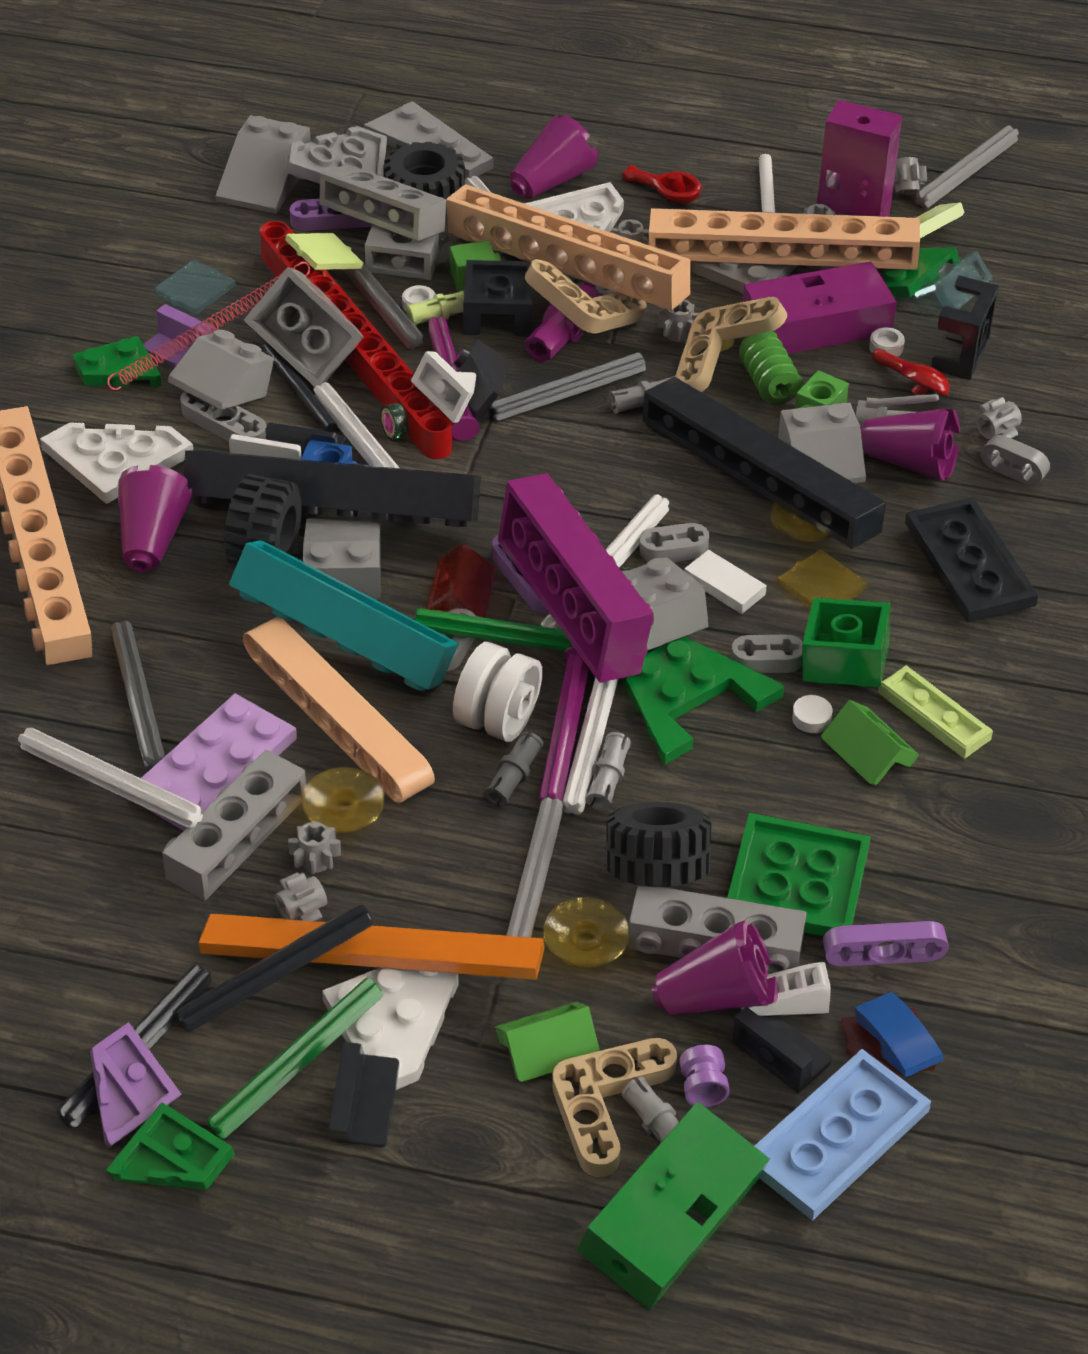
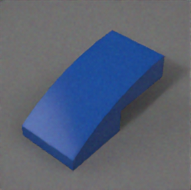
M893 992L855 1007L856 1021L880 1042L882 1057L905 1077L943 1061V1054L927 1029L909 1007Z

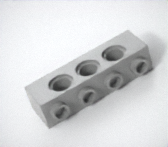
M348 164L320 173V205L417 241L445 231L446 199Z
M267 749L254 761H250L244 767L242 773L229 786L222 788L216 799L201 812L203 814L202 821L197 822L195 828H186L177 838H173L167 843L162 852L166 879L206 901L307 797L305 770Z
M638 885L629 921L628 949L638 950L646 954H661L683 958L734 924L748 920L747 925L753 924L765 944L771 963L766 965L767 972L772 974L798 967L807 912L664 887Z

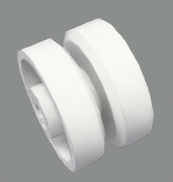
M484 641L471 654L460 675L453 701V717L455 721L472 729H481L485 726L488 735L506 742L513 741L526 726L534 710L542 682V666L540 661L523 654H515L511 657L507 648Z

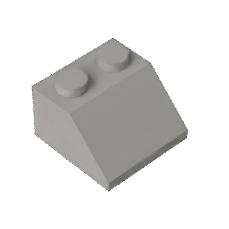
M215 330L214 333L199 336L170 373L168 382L223 410L266 397L274 358L261 352L260 347L234 338L235 335L229 331Z
M850 402L781 411L779 439L853 483L865 482L866 472L860 425Z

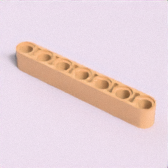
M275 617L243 635L244 646L253 661L393 801L401 803L434 783L433 770L424 756L284 619Z

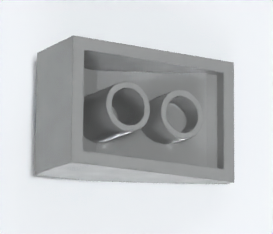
M250 115L237 134L215 196L216 201L276 214L299 179L285 172L289 148L293 142L301 140L304 144L310 143V127L297 125L292 122L271 120L263 116Z
M287 267L244 319L254 331L314 387L316 385L321 386L364 338L358 329L304 274Z
M372 517L307 518L303 542V562L375 600H381V521L372 519Z

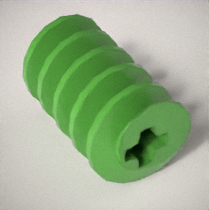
M771 331L747 336L742 341L739 348V356L761 398L771 404H782L795 398L797 392L803 387V380L788 356L786 349L783 347L781 340L777 338V334Z

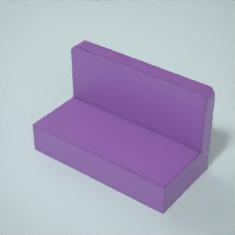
M164 304L156 311L159 333L143 345L148 354H150L151 351L161 348V345H166V342H171L172 339H176L177 336H181L182 333H186L187 330H191L192 327H196L202 321ZM202 326L203 331L207 334L206 329ZM187 335L188 340L192 343L191 338ZM168 343L167 346L172 350L171 343ZM163 346L162 349L167 353L165 346ZM184 347V351L178 349V354L173 352L174 356L170 357L168 355V360L163 358V363L175 368L189 348Z

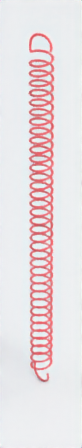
M301 262L295 265L294 268H291L296 270L295 267L305 263L309 268L308 273L305 276H307L310 272V266L307 262ZM275 277V279L260 286V288L237 300L236 303H232L231 306H227L226 309H222L221 312H217L216 315H212L211 318H207L206 321H202L201 324H197L196 327H192L191 330H187L186 333H182L181 336L172 339L171 342H166V345H161V348H156L155 351H151L150 354H146L145 357H141L140 360L131 363L130 367L126 366L119 373L116 372L110 375L107 380L109 387L113 390L121 388V386L113 388L109 384L110 378L116 374H119L122 383L127 385L126 378L132 382V376L137 379V373L141 376L143 375L142 369L144 372H148V368L153 369V364L158 366V361L163 363V358L168 360V355L173 357V352L178 354V349L184 351V347L189 348V344L192 345L196 340L192 332L197 338L200 336L197 329L201 332L202 336L203 333L204 335L209 334V332L214 333V329L218 330L219 326L223 327L224 323L228 324L229 320L233 321V316L238 318V313L243 315V310L248 312V308L253 309V305H256L252 301L251 296L258 303L259 300L256 293L262 298L261 291L266 294V288L269 290L266 285L269 284L271 288V285H273L271 282L274 281L275 283L279 277ZM247 300L251 303L252 308L248 305ZM242 303L246 306L247 311L243 308ZM237 306L241 309L242 314L238 311ZM232 309H234V311L236 312L237 317L234 315ZM227 311L232 316V320L229 318ZM222 314H223V315L225 316V318L227 319V323H226L225 320L223 319ZM217 317L221 320L222 325L218 322ZM212 320L216 323L217 328L213 325ZM207 323L211 326L212 331L208 328ZM202 326L206 329L207 334L203 331ZM187 335L191 338L192 343L188 340ZM168 343H171L172 350L167 346ZM163 346H165L167 353L162 349ZM143 358H145L147 366L141 361ZM126 368H130L131 375L126 371ZM121 371H124L126 378L121 374Z

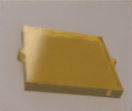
M821 549L804 561H797L795 567L778 577L777 582L810 607L813 597L852 600L868 589V582Z

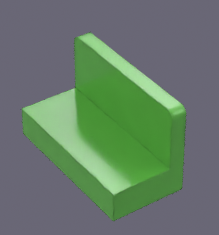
M848 700L821 736L832 749L872 785H877L895 762L910 767L919 756L913 748L868 707Z
M577 1001L495 1026L499 1043L508 1047L516 1079L521 1082L552 1073L555 1066L565 1059L600 1051L589 1006Z

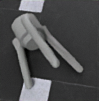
M933 394L882 399L867 397V401L859 400L856 418L859 425L863 426L867 419L915 413L911 411L887 410V407L884 406L935 402L939 400V396Z

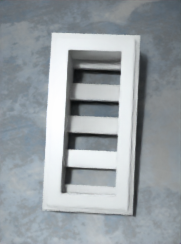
M825 962L807 964L768 974L767 979L776 977L778 988L777 1002L768 1006L750 1008L759 1016L829 1013L830 982Z

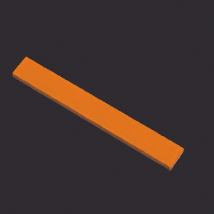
M210 914L199 940L201 954L264 959L326 922ZM371 926L311 962L537 980L544 953L543 938Z

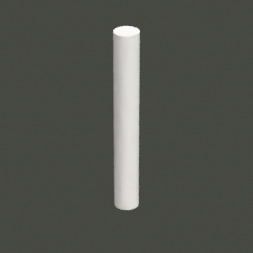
M762 154L759 157L762 212L775 213L772 159L770 155Z

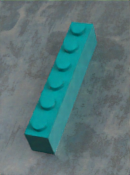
M262 540L245 544L229 583L230 586L240 590L239 595L243 599L257 604L262 602L272 607V613L277 617L288 621H293L294 619L306 625L305 631L316 637L326 638L327 636L338 642L337 647L340 650L355 656L363 655L372 660L370 664L374 668L385 673H392V671L405 678V684L416 690L425 691V689L429 690L441 685L459 645L456 641Z

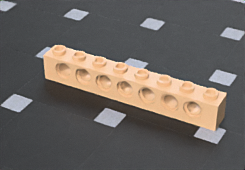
M467 184L446 199L448 234L463 238L465 241L480 242L489 240L492 249L495 251H500L529 262L536 259L546 261L555 266L560 272L570 275L575 279H582L599 285L604 289H610L628 295L633 299L657 305L662 309L672 311L690 295V259Z
M651 208L649 246L688 258L690 261L842 267L872 261L875 268L917 270L920 248V218Z
M25 406L1 410L0 506L4 505L5 512H1V521L4 534H12L13 540L8 541L12 563L19 562L21 569L16 570V578L19 591H27L28 598L23 599L27 621H35L36 628L31 629L35 651H43L46 666L92 657L90 627L29 408Z

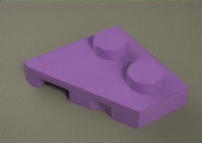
M129 1022L90 1050L104 1141L108 1148L145 1123L161 1102L168 1106L181 1096L180 1091Z

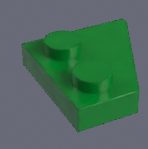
M957 247L919 248L917 270L885 268L881 277L893 297H911L921 290L923 285L939 276L938 268L944 263L954 265L958 262Z
M135 336L100 347L89 348L72 354L74 367L84 385L102 386L108 384L107 380L110 375L116 372L119 373L126 366L130 367L131 363H135L136 360L145 357L148 352L140 338ZM143 358L141 361L147 366L145 358ZM154 364L153 369L148 368V372H144L142 369V376L137 373V379L132 376L133 380H150L151 387L162 386L161 374ZM126 368V371L131 375L130 368ZM121 371V374L126 378L124 371ZM116 374L110 378L109 384L129 386L130 381L126 378L127 385L122 383L119 374Z
M161 1102L106 1171L111 1179L119 1182L207 1190L235 1153L232 1146Z

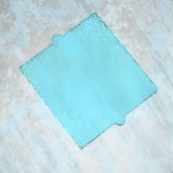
M193 259L155 287L154 290L155 294L172 302L173 306H180L197 315L235 287L236 283L234 279L218 272L217 268H210Z

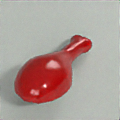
M629 165L627 170L622 172L624 181H633L650 186L665 200L673 203H691L700 197L701 183L696 177L685 172L673 171L655 175L639 170L634 165Z
M875 349L872 352V359L916 382L911 390L915 395H925L929 389L943 396L949 395V381L944 374L935 368L905 361L882 349Z

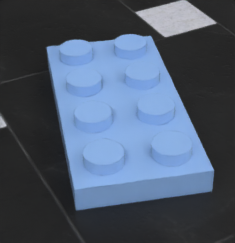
M861 1049L755 1145L757 1149L770 1158L760 1179L813 1221L929 1112L931 1100Z

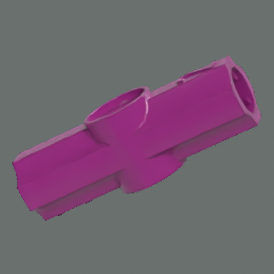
M585 282L582 286H578L591 298L603 296L598 292L596 286L591 283ZM550 304L544 313L542 324L525 340V350L530 353L533 360L544 363L547 359L551 360L568 341L577 342L584 330L574 324L554 305Z

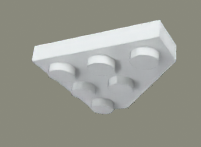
M611 182L525 204L610 232L623 212L624 200Z
M68 423L40 438L42 450L106 504L118 498V480L126 469L137 465V471L149 470L150 465H159L170 469L184 461L185 450H193V444L171 426H156L155 431L135 430V425L106 424L105 429H85L84 423Z
M377 968L322 990L323 1002L329 1011L363 979L370 978L378 984L383 994L382 998L343 1032L342 1035L346 1042L362 1044L364 1054L397 1058L400 1062L397 1090L419 1080L424 1069L427 1053L430 1046L434 1045L444 1021V1013L450 998L454 997L459 985L458 974Z

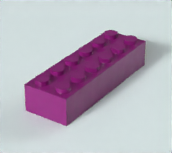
M548 473L507 481L498 542L599 683L640 674L644 657L648 651L647 643L650 629L654 623V613L650 605L645 603L636 591L632 581L626 578L617 566L615 559L604 549L597 535L589 529L581 518L579 511L573 508L564 496L563 490L555 484Z

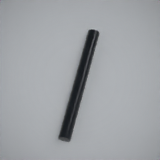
M266 343L262 347V352L274 358L273 367L320 427L324 431L335 432L337 429L335 421L288 362L271 345Z

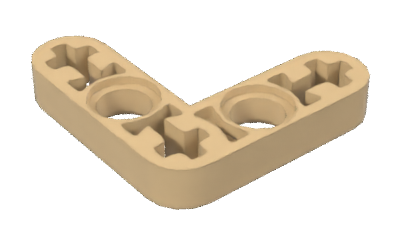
M533 260L525 274V280L531 287L579 328L590 333H600L636 323L640 320L647 306L645 301L633 299L619 292L591 298L555 266L543 260Z
M766 297L711 308L701 312L692 323L676 376L698 391L703 392L711 382L723 341L778 329L787 319L785 308L778 298ZM744 317L741 321H739L738 323L734 324L737 320H739L740 318ZM707 348L703 353L696 356L700 351Z
M661 1038L646 1039L565 1059L555 1066L552 1078L553 1094L579 1164L587 1174L594 1177H606L614 1173L620 1162V1143L603 1097L622 1093L624 1087L633 1079L637 1082L638 1077H644L649 1086L670 1080L676 1070L677 1052L669 1041ZM657 1056V1059L664 1061V1064L657 1065L654 1060H650V1057ZM634 1060L637 1061L636 1066L637 1068L640 1067V1071H635ZM610 1064H618L623 1066L627 1073L622 1077L612 1078L604 1074L602 1070ZM573 1077L575 1082H579L578 1096L574 1097L572 1084L570 1081H566L565 1078ZM590 1110L598 1116V1119L592 1124H581L573 1116L578 1111ZM598 1137L600 1151L603 1154H607L606 1158L599 1159L596 1153H592V1139Z

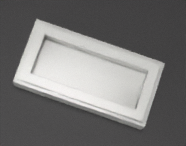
M707 550L684 569L688 575L705 587V592L741 614L766 595L767 585L710 550Z

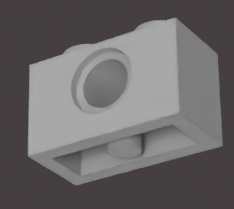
M372 224L365 243V266L371 273L431 280L439 258V233L417 241Z

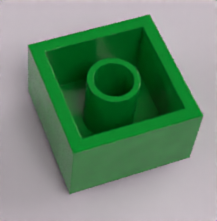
M813 597L802 643L803 681L821 684L857 685L859 687H881L890 643V603Z

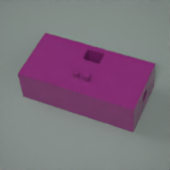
M838 100L825 123L817 204L828 206L835 212V215L890 216L902 115Z
M872 261L744 284L743 302L776 297L785 308L787 319L781 327L773 332L777 334V338L781 340L788 354L870 339L873 331L884 327L893 328L897 302Z

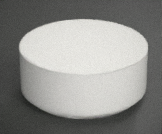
M421 285L406 289L402 294L403 310L405 311L406 305L433 299V296L436 295L431 288Z
M879 328L871 334L869 349L871 352L875 349H882L898 357L904 350V335L894 328Z
M803 696L793 706L792 720L794 725L803 732L820 733L825 731L830 725L833 709L831 704L820 696Z

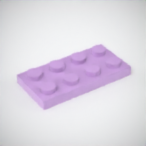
M235 693L141 779L199 805L201 812H203L216 799L221 789L229 786L242 773L244 767L250 761H254L266 749L279 756L297 739L296 728ZM153 812L154 814L158 815L159 817L163 818L164 820L168 821L169 823L173 824L174 826L178 827L183 831L187 828L156 812Z

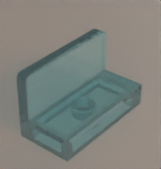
M976 250L959 257V260L954 264L947 263L939 270V276L923 285L921 290L915 293V296L920 298L934 292L943 307L949 306L960 309L974 295L955 290V282L959 275L987 283L993 277Z

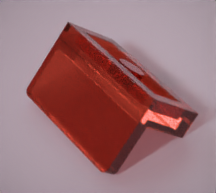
M462 543L438 559L427 609L448 612L459 607L460 609H467L473 612L476 617L485 618L496 571L495 567L468 544Z

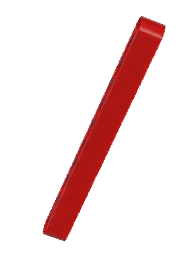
M270 221L260 227L261 258L276 277H279L287 267L294 268L295 265L301 262H307L302 256H298L297 251L285 240L287 234H295L287 224L281 221ZM305 263L295 267L296 270L304 275L308 273L309 268ZM309 264L310 272L306 277L334 303L364 336L345 361L382 406L390 411L389 414L391 413L396 423L424 456L431 459H442L449 456L453 448L452 421L411 382L414 373L326 270H315Z

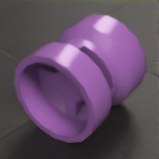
M697 1045L682 1053L680 1056L681 1073L687 1078L684 1082L687 1102L694 1105L698 1101L704 1107H711L725 1101L729 1096L730 1090L728 1079L722 1073L725 1070V1061L721 1049L712 1045Z

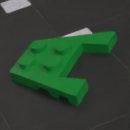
M685 636L665 643L647 653L644 657L640 674L620 678L637 713L641 714L646 724V732L650 740H654L658 748V756L663 764H667L693 749V737L675 721L676 718L728 689L737 694L755 712L781 699L784 692V686L781 683Z

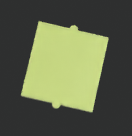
M334 233L286 235L285 240L297 251V255L302 256L315 270L362 268L363 262Z

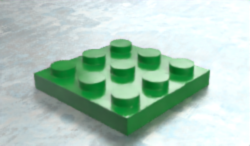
M749 813L727 898L805 911L807 913L804 933L823 937L832 928L853 925L871 836Z

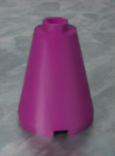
M558 115L552 117L510 173V186L514 193L520 197L531 199L593 169L598 162V151L596 146L591 149L586 141L590 138L588 132L568 115H563L560 118Z
M944 408L867 419L863 426L860 425L864 455L935 480L945 481L944 478H950L959 450V445H953V433L960 434L959 419L955 410Z
M138 465L132 466L123 471L118 480L122 558L132 570L137 572H148L160 565L192 497V488L188 489V480L183 475L159 465H150L149 470L137 471Z
M748 920L738 922L656 975V984L651 986L652 995L657 1007L660 1010L665 1008L670 1015L740 1009L746 1006L748 1008L761 1007L776 1003L778 998L776 977L767 979L766 965L770 964L771 960L756 927L753 924L747 925Z

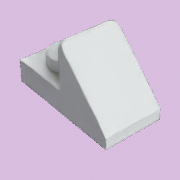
M426 351L411 382L452 422H459L474 393L476 374L472 372H456L436 352Z

